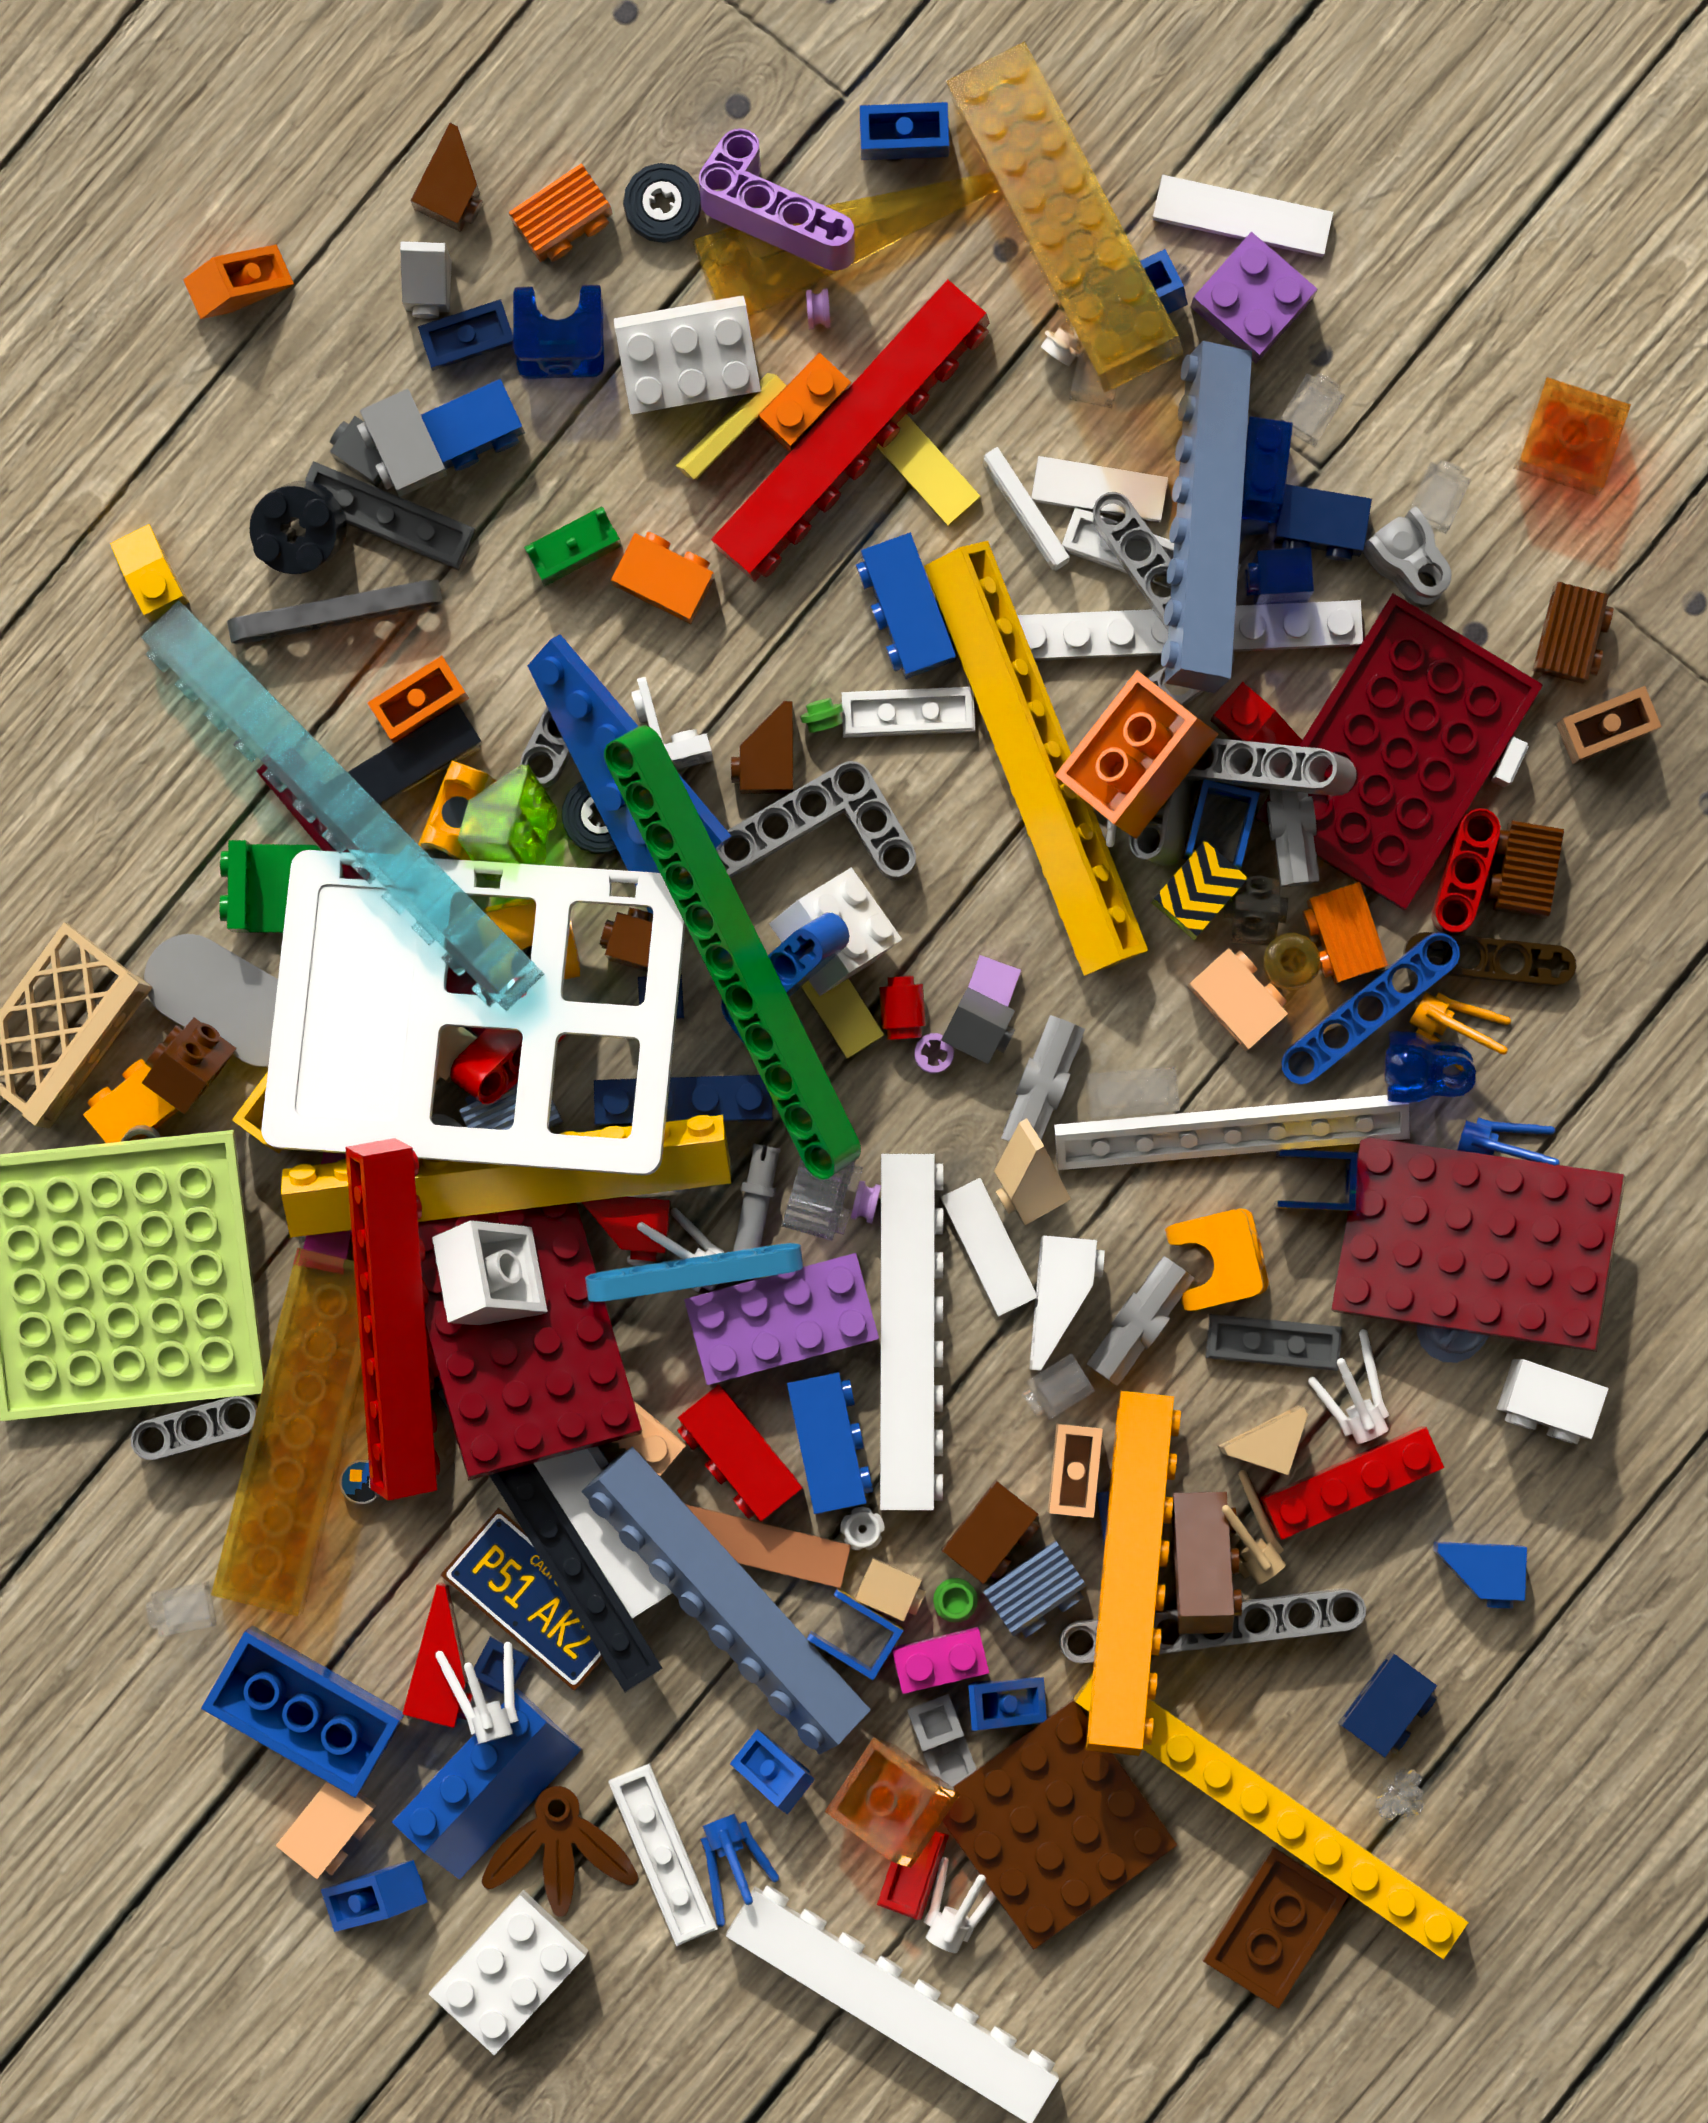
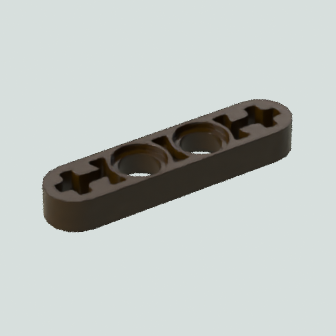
M1421 932L1412 936L1404 946L1403 955L1425 937L1431 935L1432 932ZM1449 934L1455 939L1459 947L1469 944L1477 948L1480 953V961L1475 968L1468 970L1456 964L1446 974L1447 976L1559 986L1569 981L1576 971V959L1573 953L1563 946ZM1443 940L1432 942L1428 948L1431 950H1444ZM1451 946L1447 953V963L1452 957ZM1515 949L1522 954L1524 964L1520 972L1509 974L1502 970L1499 958L1504 950ZM1531 950L1539 952L1536 957L1538 961H1549L1554 953L1559 954L1560 962L1567 963V970L1559 972L1558 977L1553 978L1551 977L1550 969L1537 967L1535 969L1536 977L1529 976L1528 974L1533 963ZM1431 957L1428 960L1432 964L1441 965L1443 958Z

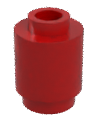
M914 976L888 977V986L879 987L882 1029H887V1040L922 1037V1026H926L923 984H914Z

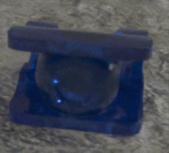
M582 285L577 309L569 317L559 320L549 319L540 313L537 309L533 287H515L513 292V349L520 376L525 379L597 377L603 372L604 326L603 299L600 285Z
M1389 1032V1048L1386 1050L1384 1072L1388 1101L1413 1103L1420 1102L1431 1096H1463L1475 1085L1476 1069L1473 1064V1057L1471 1052L1462 1044L1432 1041L1414 1032ZM1453 1064L1463 1067L1457 1074L1451 1075L1443 1071L1444 1067Z

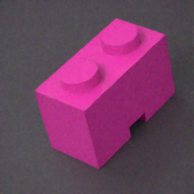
M978 1627L896 1646L892 1649L902 1694L989 1673Z

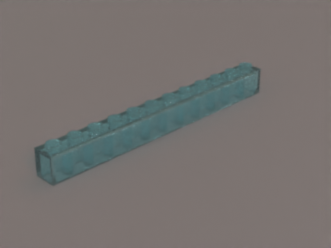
M179 600L141 636L151 647L146 653L148 658L163 673L171 668L180 677L175 685L188 699L194 702L200 697L209 707L204 715L222 733L229 727L239 737L233 745L251 763L258 757L268 767L263 776L280 793L288 788L298 798L292 805L310 824L317 818L327 828L322 836L336 851L341 854L347 848L357 860L351 866L369 884L377 879L387 889L381 897L399 915L407 910L417 920L411 928L429 946L436 940L447 951L441 958L459 977L465 971L468 972L477 982L471 989L488 1007L497 1002L507 1012L544 975L541 969Z

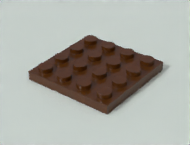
M1074 1699L930 1802L934 1811L978 1873L986 1877V1884L1033 1950L1177 1846L1175 1840L1113 1753L1086 1750L1089 1719Z

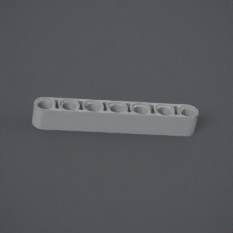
M1341 1588L1243 1600L1242 1616L1234 1617L1232 1633H1221L1214 1638H1207L1202 1633L1180 1634L1178 1639L1172 1643L1161 1642L1159 1654L1348 1631L1357 1628L1363 1622L1366 1616V1606L1364 1600L1357 1593ZM1350 1597L1355 1603L1356 1612L1350 1620L1345 1622L1338 1621L1333 1615V1605L1339 1598ZM1299 1602L1307 1603L1312 1611L1310 1622L1302 1627L1293 1626L1288 1618L1290 1608ZM1254 1608H1261L1268 1616L1266 1627L1257 1633L1248 1631L1244 1624L1247 1612ZM1177 1609L1163 1610V1612L1155 1611L1153 1628H1157L1158 1624L1165 1619H1173L1178 1623ZM1098 1619L1075 1621L1063 1628L1059 1644L1063 1654L1069 1660L1075 1663L1094 1662ZM1085 1630L1092 1637V1646L1084 1654H1074L1068 1648V1638L1074 1631Z

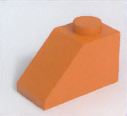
M277 244L212 257L183 279L200 319L233 313L285 290L294 284Z

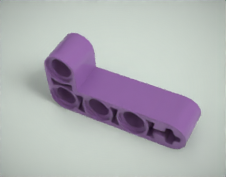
M734 129L727 132L699 174L701 208L704 213L713 219L825 269L837 271L849 267L855 258V231L851 219L840 212L759 177L761 173L759 140L756 135L746 129Z

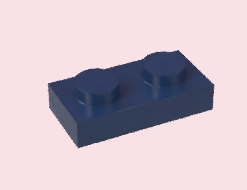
M501 299L418 326L432 371L516 344Z

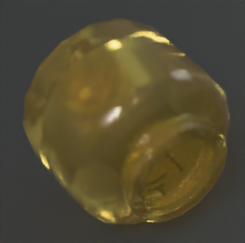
M1285 933L1273 939L1264 950L1261 960L1262 971L1267 981L1275 988L1287 992L1298 991L1308 986L1318 975L1321 965L1320 953L1315 943L1305 935L1298 933ZM1290 956L1288 961L1281 962L1283 957ZM1294 958H1295L1296 961H1297V968H1296V966L1293 964ZM1289 966L1293 972L1285 971L1282 967Z

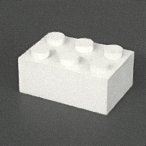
M744 295L614 318L630 414L761 391Z
M523 1890L440 1979L429 1995L495 2055L584 1959L588 1949Z

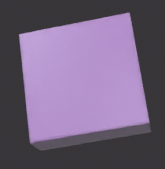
M980 955L968 987L1008 1007L1021 970Z

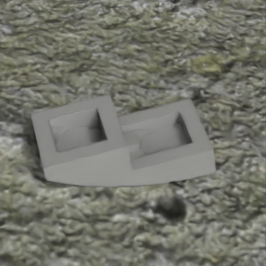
M949 1694L907 1710L937 1792L941 1795L976 1770Z

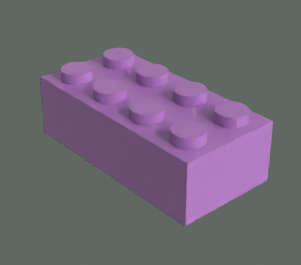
M856 1253L805 1266L795 1272L772 1275L684 1299L707 1385L879 1339Z

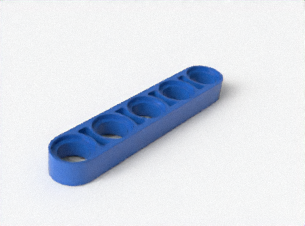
M1442 932L1432 933L1425 937L1293 1043L1284 1052L1281 1060L1282 1071L1286 1078L1297 1084H1307L1315 1080L1455 967L1460 957L1459 946L1455 939L1449 934ZM1436 940L1446 941L1452 947V957L1444 965L1432 964L1427 958L1428 946ZM1401 968L1412 969L1418 977L1417 986L1409 993L1398 992L1392 985L1394 973ZM1375 996L1381 1000L1383 1012L1378 1019L1367 1021L1359 1016L1357 1007L1362 998ZM1338 1023L1348 1030L1349 1038L1344 1046L1334 1049L1325 1044L1323 1033L1327 1026ZM1298 1051L1307 1052L1314 1059L1313 1070L1305 1076L1293 1074L1288 1066L1290 1057Z

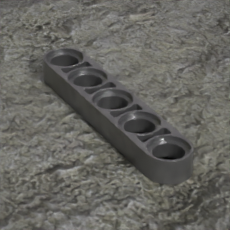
M425 580L239 616L227 620L231 643L242 644L437 606L443 601L439 581Z

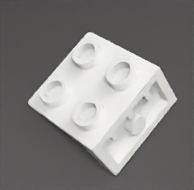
M646 677L639 678L637 682L640 690L631 692L639 722L648 721L649 727L658 733L663 742ZM696 729L676 733L671 736L672 743L664 744L676 770L714 761L707 733L698 735Z

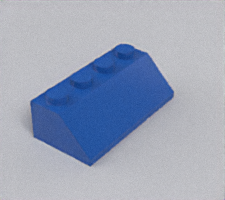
M253 1625L243 1633L201 1707L202 1710L354 1798L359 1794L405 1716L399 1709Z
M518 1688L514 1691V1702L519 1721L510 1723L513 1734L478 1744L476 1734H474L392 1821L424 1854L459 1880L582 1750ZM504 1703L501 1705V1709L505 1708Z

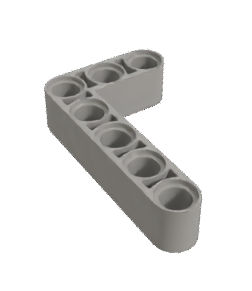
M1107 492L1101 495L1095 502L1093 507V523L1168 630L1169 626L1164 624V612L1171 596H1156L1152 592L1150 584L1158 576H1167L1171 559L1130 500L1121 493ZM1108 504H1117L1123 508L1125 518L1117 525L1106 524L1100 517L1101 509ZM1133 540L1145 541L1149 545L1150 555L1142 561L1131 560L1125 552L1126 545ZM1234 651L1232 656V665L1234 662ZM1166 667L1148 678L1183 706L1204 692L1190 688L1182 695L1171 694L1165 686Z
M1215 738L1138 838L1135 839L1130 835L1129 846L1136 857L1161 866H1171L1178 862L1185 848L1195 782H1202L1203 779L1232 786L1340 796L1349 792L1354 786L1356 769L1348 758L1325 749ZM1211 753H1214V759L1211 766L1209 768H1206V762L1208 757L1211 755ZM1253 756L1252 767L1248 772H1245L1246 763ZM1292 760V770L1289 773V775L1285 777L1286 765ZM1332 764V774L1329 777V779L1325 781V771L1328 768V766ZM1160 836L1159 847L1156 851H1154V842L1156 838Z
M848 761L838 765L727 831L732 837L717 851L731 879L845 812L873 862L884 877L890 880L904 879L912 873L916 862V853L913 845L870 772L864 765L855 761ZM856 772L861 775L864 780V786L860 792L847 794L841 790L839 780L845 773ZM810 794H818L826 802L824 812L815 817L806 815L801 809L802 800ZM869 810H878L885 815L887 823L881 831L869 832L862 826L861 818L863 814ZM772 816L784 818L788 824V830L783 837L772 839L766 836L763 832V825L768 818ZM741 838L749 844L750 852L744 860L733 861L725 855V847L730 840ZM894 847L903 849L909 857L907 866L901 870L889 869L883 860L885 852Z

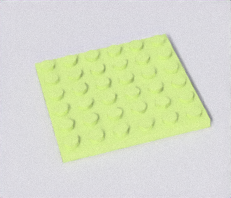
M234 1130L0 1154V1421L265 1393L266 1383Z

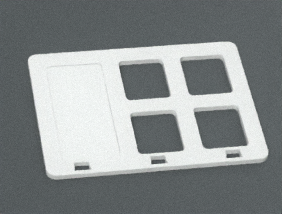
M305 850L298 853L292 860L290 868L261 1128L264 1140L272 1147L278 1149L346 1154L345 1147L396 1138L413 1147L418 1159L631 1175H650L654 1173L661 1165L685 934V922L661 874ZM342 864L368 866L365 880L342 878ZM476 873L502 875L500 889L476 887ZM611 882L638 884L636 886L635 898L611 896ZM459 896L531 899L536 902L528 990L525 996L511 998L447 992L446 980L455 900ZM591 903L649 907L653 910L645 1000L641 1005L627 1006L569 1002L563 999L571 909L575 904ZM457 1026L514 1030L522 1033L523 1039L513 1126L510 1129L495 1130L433 1124L432 1111L441 1031L445 1027ZM572 1034L639 1040L640 1053L632 1131L627 1138L564 1135L550 1132L549 1120L557 1043L562 1035Z

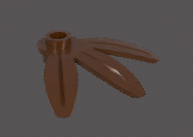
M553 1786L545 1789L537 1798L535 1804L537 1818L527 1822L514 1832L494 1853L482 1877V1884L487 1889H493L516 1875L532 1859L544 1843L543 1877L546 1895L553 1913L558 1917H563L568 1912L574 1889L575 1869L571 1843H575L577 1848L595 1867L626 1885L635 1884L638 1880V1874L628 1856L611 1837L594 1824L578 1817L580 1805L576 1795L566 1787ZM553 1800H561L565 1804L566 1810L561 1817H554L549 1812V1805Z

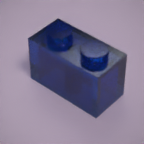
M1249 416L1242 519L1277 523L1284 502L1293 422Z
M1311 547L1257 551L1252 563H1248L1247 569L1244 570L1246 596L1254 595V605L1307 603L1314 592Z

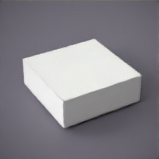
M1515 737L1508 742L1491 782L1504 788L1513 782L1529 747L1527 746L1528 743Z

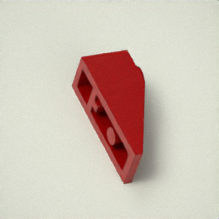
M438 1583L402 1714L454 1728L459 1718L467 1719L436 1658L438 1651H442L445 1654L470 1704L472 1703L473 1695L466 1692L468 1678L464 1669L465 1663L449 1585Z

